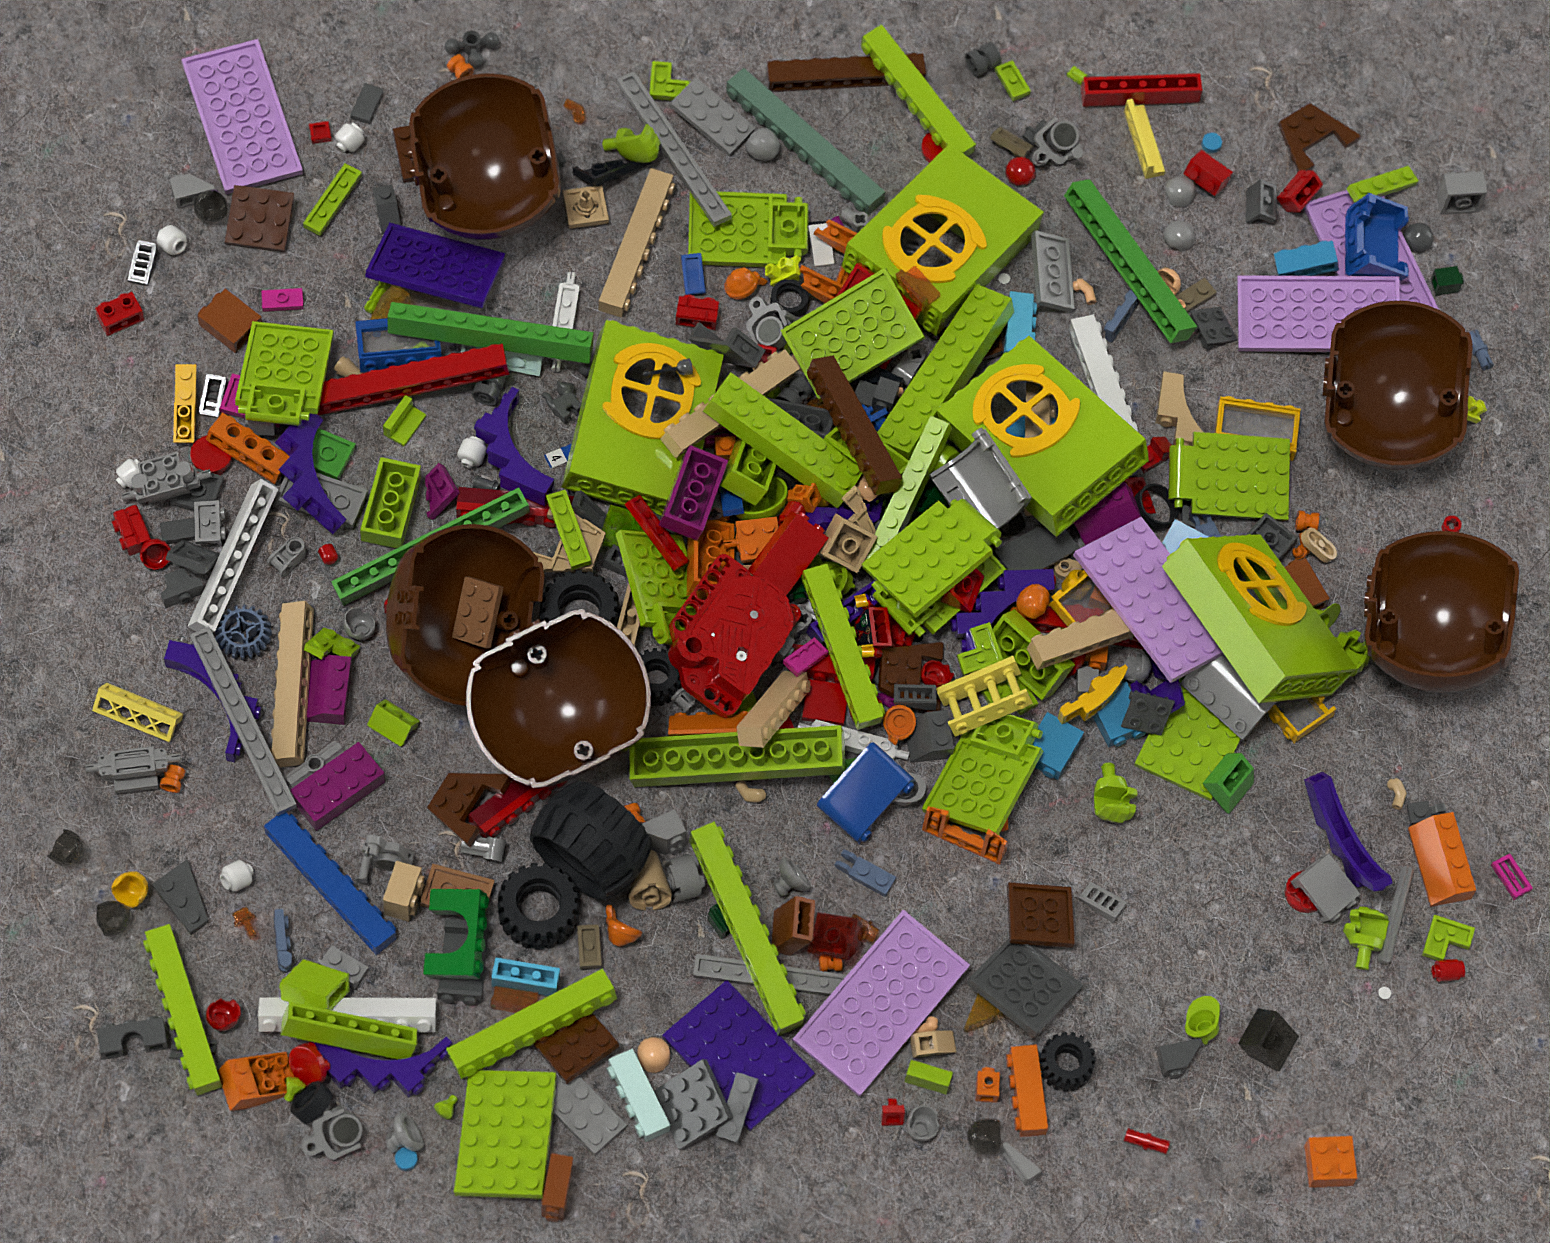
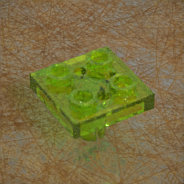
M610 505L602 527V531L606 533L604 546L612 547L614 544L619 547L615 535L619 530L644 532L628 509Z

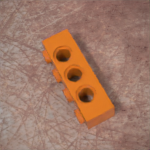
M223 412L210 427L206 437L207 441L273 484H276L283 475L278 469L290 457L283 450L273 446L267 439L259 437L250 428L242 426L232 416H227Z

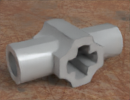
M848 207L840 215V218L848 223L851 230L856 233L869 223L868 215L865 212H854Z

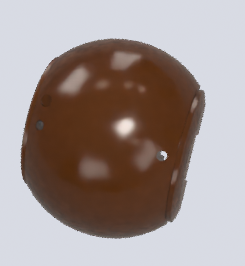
M502 74L469 75L450 81L437 88L422 100L416 107L415 112L411 113L409 122L411 147H408V155L412 162V166H410L412 177L415 180V185L420 188L422 207L428 220L431 223L434 222L435 225L457 236L476 240H492L512 236L539 221L551 209L556 199L560 197L561 179L555 142L545 98L539 88L535 89L533 85L523 80Z
M1393 300L1379 302L1362 307L1347 315L1341 320V323L1335 324L1331 335L1330 358H1325L1322 396H1326L1324 424L1327 436H1331V440L1351 457L1365 464L1383 469H1414L1436 462L1450 454L1457 446H1461L1467 429L1469 377L1473 346L1470 333L1465 332V328L1458 321L1441 310L1412 301Z
M466 524L453 526L437 531L419 541L401 558L389 590L386 610V635L389 652L394 663L416 687L428 695L448 703L466 706V691L471 669L474 668L473 662L483 653L506 643V639L509 638L508 634L518 629L524 631L529 628L528 625L532 620L533 602H542L544 585L542 562H538V557L521 540L504 530L487 525ZM465 576H471L504 587L491 648L480 647L452 638Z
M1450 531L1414 534L1399 539L1386 546L1385 549H1381L1375 559L1372 575L1367 576V592H1365L1364 617H1367L1365 645L1368 656L1372 657L1377 666L1390 677L1409 687L1422 691L1437 693L1458 692L1476 687L1492 679L1501 672V669H1506L1511 657L1519 584L1517 562L1512 561V557L1505 551L1484 539Z
M585 610L570 611L548 623L545 620L542 622L536 620L528 625L529 628L524 631L518 629L508 634L509 638L506 639V643L479 656L473 662L474 668L470 672L466 691V706L470 727L478 745L498 769L516 781L533 788H543L565 782L619 756L643 737V731L648 722L651 692L649 678L641 656L629 638L620 629L598 615L590 612L586 613ZM541 655L542 659L537 660L535 657ZM587 751L588 755L584 757L581 753Z

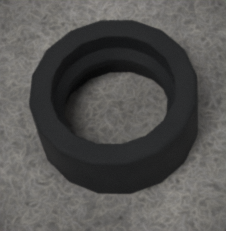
M781 280L775 284L771 291L770 304L778 303L781 305L777 300L778 295L785 291H793L800 295L801 303L793 308L782 307L792 315L800 317L807 310L809 293L801 287L802 283L797 280Z
M312 1082L296 1096L291 1105V1113L303 1124L311 1123L326 1110L331 1102L332 1092L321 1082Z

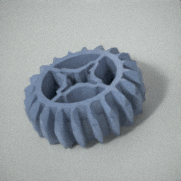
M245 604L242 606V609H239L237 605H235L234 611L227 609V615H222L217 626L218 628L215 630L217 635L215 638L216 642L219 643V648L221 650L225 649L226 655L232 653V658L234 659L240 655L242 660H244L246 655L252 659L253 653L259 656L261 654L260 649L266 651V644H270V636H272V630L270 629L272 626L271 622L268 621V616L266 614L262 615L261 609L255 611L253 605L247 609ZM235 622H237V624H236L235 627L230 628V626H231L232 624H234ZM241 626L243 627V630L246 631V638L244 637V634L241 633ZM260 633L254 641L250 642V640L253 637L257 636V634Z

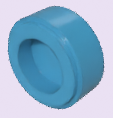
M1208 133L1203 137L1202 148L1206 152L1216 153L1220 150L1222 139L1218 134Z
M405 1147L399 1149L395 1155L397 1167L403 1171L412 1170L417 1164L416 1152Z

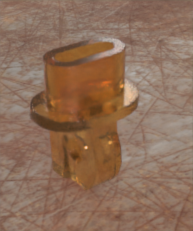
M248 907L235 911L232 914L235 920L234 926L239 927L243 925L249 939L254 938L256 933L250 922L255 919V914H251Z
M853 914L849 919L848 927L852 931L861 934L860 940L866 939L871 943L875 940L879 929L872 925L871 920L867 922L856 914Z

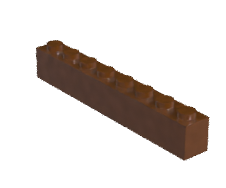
M924 53L906 54L925 79ZM870 56L832 57L827 59L812 58L808 60L793 59L789 61L773 60L767 62V84L771 92L893 86L888 84L881 69L878 70L874 66L873 59Z
M834 355L812 359L807 370V376L812 381L816 393L821 397L825 409L831 415L834 425L837 426L841 433L843 441L846 442L850 454L856 460L859 470L866 478L868 486L872 489L874 495L897 491L902 476Z

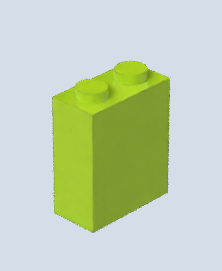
M303 959L281 980L279 985L281 1000L332 1010L349 992V974Z

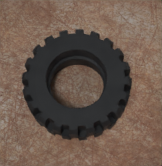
M576 570V573L573 574L568 571L564 573V577H555L553 584L548 583L545 587L542 602H540L541 622L545 620L548 623L560 617V609L567 602L583 599L590 601L599 609L598 616L617 627L620 611L617 592L613 591L611 583H605V578L601 575L595 577L594 572L588 571L587 574L582 573V570Z
M530 863L529 868H526L525 865L519 867L518 873L512 871L508 875V881H503L501 891L498 893L497 905L500 925H503V931L506 935H511L512 941L515 943L521 941L522 947L525 948L533 945L534 950H541V946L546 945L547 949L554 947L555 942L561 944L565 941V936H571L573 927H577L579 921L580 894L577 892L576 883L571 882V876L567 872L562 874L561 868L555 866L552 869L548 863H543V866H537V863ZM531 892H547L558 900L559 911L550 919L533 921L520 913L518 908L520 900Z

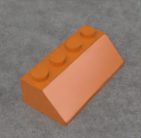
M707 519L704 530L697 541L687 537V558L689 560L687 563V596L691 594L710 565L720 554H727L734 559V547L724 549L723 540L734 539L733 523ZM722 561L717 570L720 572L726 563ZM707 576L709 583L717 584L715 576ZM698 590L697 597L706 599V593Z
M740 711L729 718H722L717 714L708 715L706 712H697L695 715L675 713L674 716H669L668 736L737 732V725L749 711Z
M1454 813L1433 815L1408 827L1430 907L1472 899L1476 892V887Z

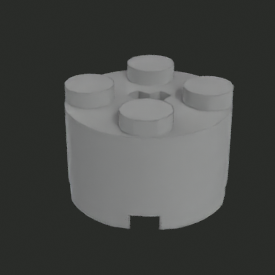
M687 854L662 862L663 869L666 868L667 874L665 875L672 891L671 898L675 897L674 903L701 895V888L705 887V881L703 876L698 873L696 855L691 856Z

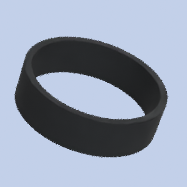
M1155 483L1143 487L1135 495V500L1141 517L1152 529L1159 530L1166 528L1177 518L1179 508H1174V500H1168L1169 490ZM1144 491L1155 492L1166 501L1170 509L1169 522L1157 521L1146 512L1142 503Z

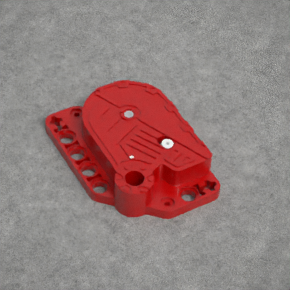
M720 554L710 565L669 624L673 644L668 651V658L671 664L679 671L683 689L720 717H731L743 700L754 689L760 676L767 670L773 657L786 642L785 640L801 617V610L797 605L789 604L785 593L769 582V580L751 576L749 570L731 556ZM724 561L726 563L725 567L719 572L717 569L721 562ZM707 576H715L717 584L709 583ZM698 590H702L706 593L705 600H701L697 597ZM686 606L694 607L696 614L689 615L686 612ZM676 621L684 624L685 629L683 631L676 629ZM706 690L713 692V700L705 697L704 692ZM720 698L721 700L716 705L715 702ZM726 704L729 705V710L727 711L724 710V705Z

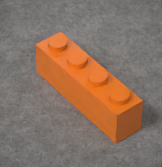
M1037 1045L1013 1046L1010 1048L1009 1054H1006L1007 1067H1011L1012 1074L1009 1075V1087L1014 1089V1096L1011 1097L1012 1109H1016L1017 1117H1014L1015 1130H1019L1020 1137L1046 1135L1048 1123Z

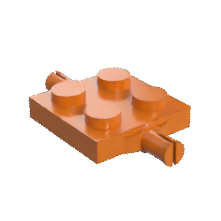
M777 517L736 521L735 539L723 540L724 549L736 547L740 553L741 563L754 562L779 528Z

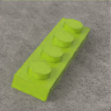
M344 163L303 222V227L321 236L362 177V172Z
M1408 165L1350 184L1346 190L1354 202H1357L1368 193L1382 197L1415 186L1419 180Z
M566 489L546 495V500L571 570L592 564Z

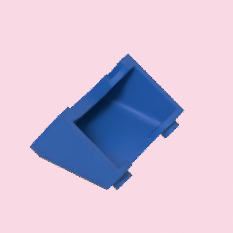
M1368 193L1348 208L1345 215L1346 275L1399 276V281L1408 277V264L1403 261L1398 262V231L1408 223L1407 206Z
M872 742L821 797L817 807L860 844L862 841L866 842L872 835L871 825L899 794H908L914 788L915 784L913 783L916 780L876 743Z

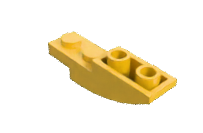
M175 364L173 443L195 442L197 410L196 364Z
M1127 665L1116 666L1103 677L1097 676L1090 682L1088 692L1080 695L1077 701L1073 703L1067 702L1062 705L1057 717L1060 723L1064 724L1079 715L1085 722L1102 710L1122 685L1128 669Z

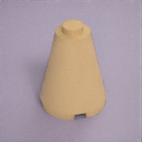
M653 850L650 851L645 866L631 883L630 904L639 910H646V907H653V910H658L671 902L672 891L658 854Z

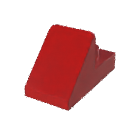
M1166 437L1151 438L1150 445L1147 446L1149 461L1140 468L1143 473L1169 459V446H1172V444Z

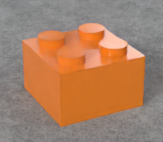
M1309 1137L1304 1145L1309 1188L1353 1186L1357 1180L1353 1137Z

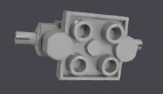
M175 452L139 462V473L131 479L133 490L121 493L124 502L136 498L139 504L147 501L151 504L190 493L191 489L200 486V480L212 478V473L210 469L198 472L190 463L186 461L181 462L179 453Z
M154 746L111 751L110 755L99 756L98 763L85 764L86 773L99 772L102 779H105L107 782H114L115 794L159 789L158 777L164 775L163 771H167L168 763L181 762L180 753L167 755L164 748L154 749Z

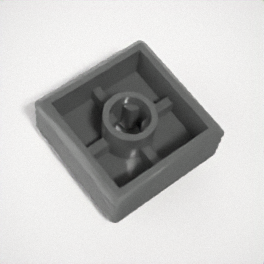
M1267 513L1246 534H1260L1265 541L1271 540L1272 543L1267 544L1279 561L1296 544L1298 538Z

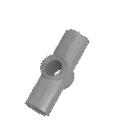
M333 741L317 754L309 755L303 764L283 777L289 789H292L343 753L342 746L338 742ZM313 764H317L320 766L318 769L310 768V766Z

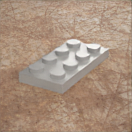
M697 77L670 103V107L729 157L756 128Z
M1035 230L1031 233L1036 303L1037 305L1071 313L1075 309L1069 239Z
M316 473L326 496L347 519L342 525L354 528L368 495V490ZM286 476L276 495L275 503L295 509L282 498L294 484ZM303 507L298 510L309 514Z
M557 1074L553 1114L596 1156L627 1128V1124L580 1076L566 1084Z

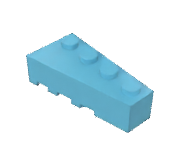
M1010 291L1009 297L1012 298L1014 313L1006 324L1004 353L1012 350L1020 340H1024L1028 336L1035 340V332H1032V329H1035L1036 317H1033V314L1036 315L1037 310L1034 294Z

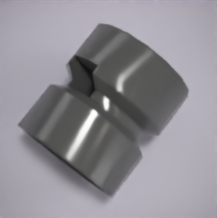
M988 42L980 46L979 50L974 49L965 54V61L970 72L974 76H978L986 72L987 68L991 70L1001 65V56L996 46L992 42Z
M506 376L478 381L473 388L472 397L482 404L495 405L499 398L500 390L506 381Z
M793 376L786 384V388H783L776 396V399L804 405V402L813 394V389L802 377Z

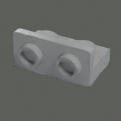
M219 500L194 502L195 543H217L218 546H223V539H226V528L222 527V520L226 519L225 507L221 506Z
M333 945L329 948L323 959L317 961V964L348 973L349 988L354 991L369 970L368 966Z

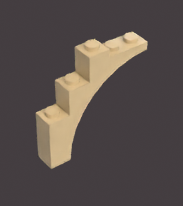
M1163 372L1155 424H1160L1164 427H1175L1173 445H1176V438H1184V445L1192 446L1193 432L1203 431L1193 419L1186 404L1183 389L1184 375Z

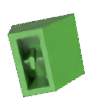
M1229 753L1223 757L1202 784L1224 811L1230 814L1254 784V768L1242 753Z

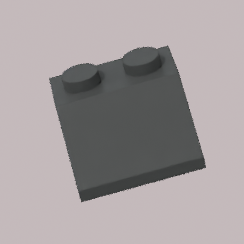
M948 710L926 712L916 717L914 732L906 738L908 752H910V763L949 759L953 754L954 745L951 728L948 724Z

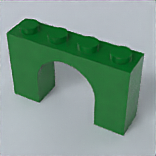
M480 889L430 890L429 911L436 915L463 916L468 925V936L465 943L454 952L425 953L423 975L430 979H480V973L483 972L484 968L482 952L485 950L483 936L484 930L487 928L485 912L489 906L487 893Z

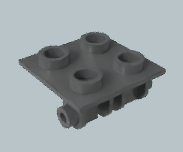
M1221 307L1189 311L1191 319L1197 325L1194 332L1198 333L1197 337L1201 338L1202 347L1206 348L1207 351L1211 350L1215 343L1238 340Z
M1138 690L1130 691L1129 700L1131 701L1121 727L1162 735L1175 701L1168 699V697H1158L1156 694H1144L1138 692Z

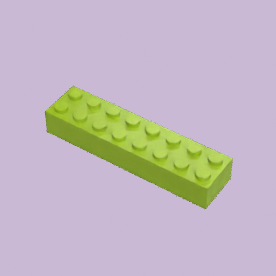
M731 372L703 410L705 414L804 485L810 486L812 483H815L821 497L836 508L843 503L841 498L857 483L862 475L856 462Z

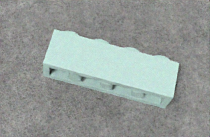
M633 1048L608 1060L609 1067L606 1068L611 1080L615 1079L618 1085L616 1091L620 1099L624 1098L627 1103L625 1109L630 1118L633 1117L636 1122L634 1126L638 1136H643L645 1142H648L670 1132L669 1121Z

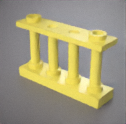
M1014 656L936 688L943 706L949 705L954 719L948 721V724L955 737L1033 704L1027 690L1020 691L1015 676L1020 675L1021 671ZM1008 680L1013 694L1001 699L996 684ZM988 688L993 703L981 707L976 693ZM969 696L974 711L962 715L957 701Z

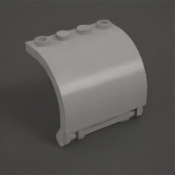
M979 428L972 433L975 441L967 449L932 472L929 476L949 506L953 499L957 501L965 499L999 529L1017 516L1030 503L1032 497L986 429Z
M1225 655L1187 674L1180 683L1242 740L1248 736L1263 716L1278 702L1258 703Z

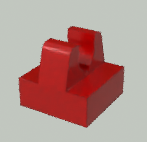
M896 1098L888 1099V1105L882 1106L881 1125H904V1105H897Z

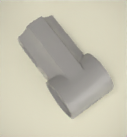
M477 836L471 847L467 846L462 840L461 852L502 862L506 840Z

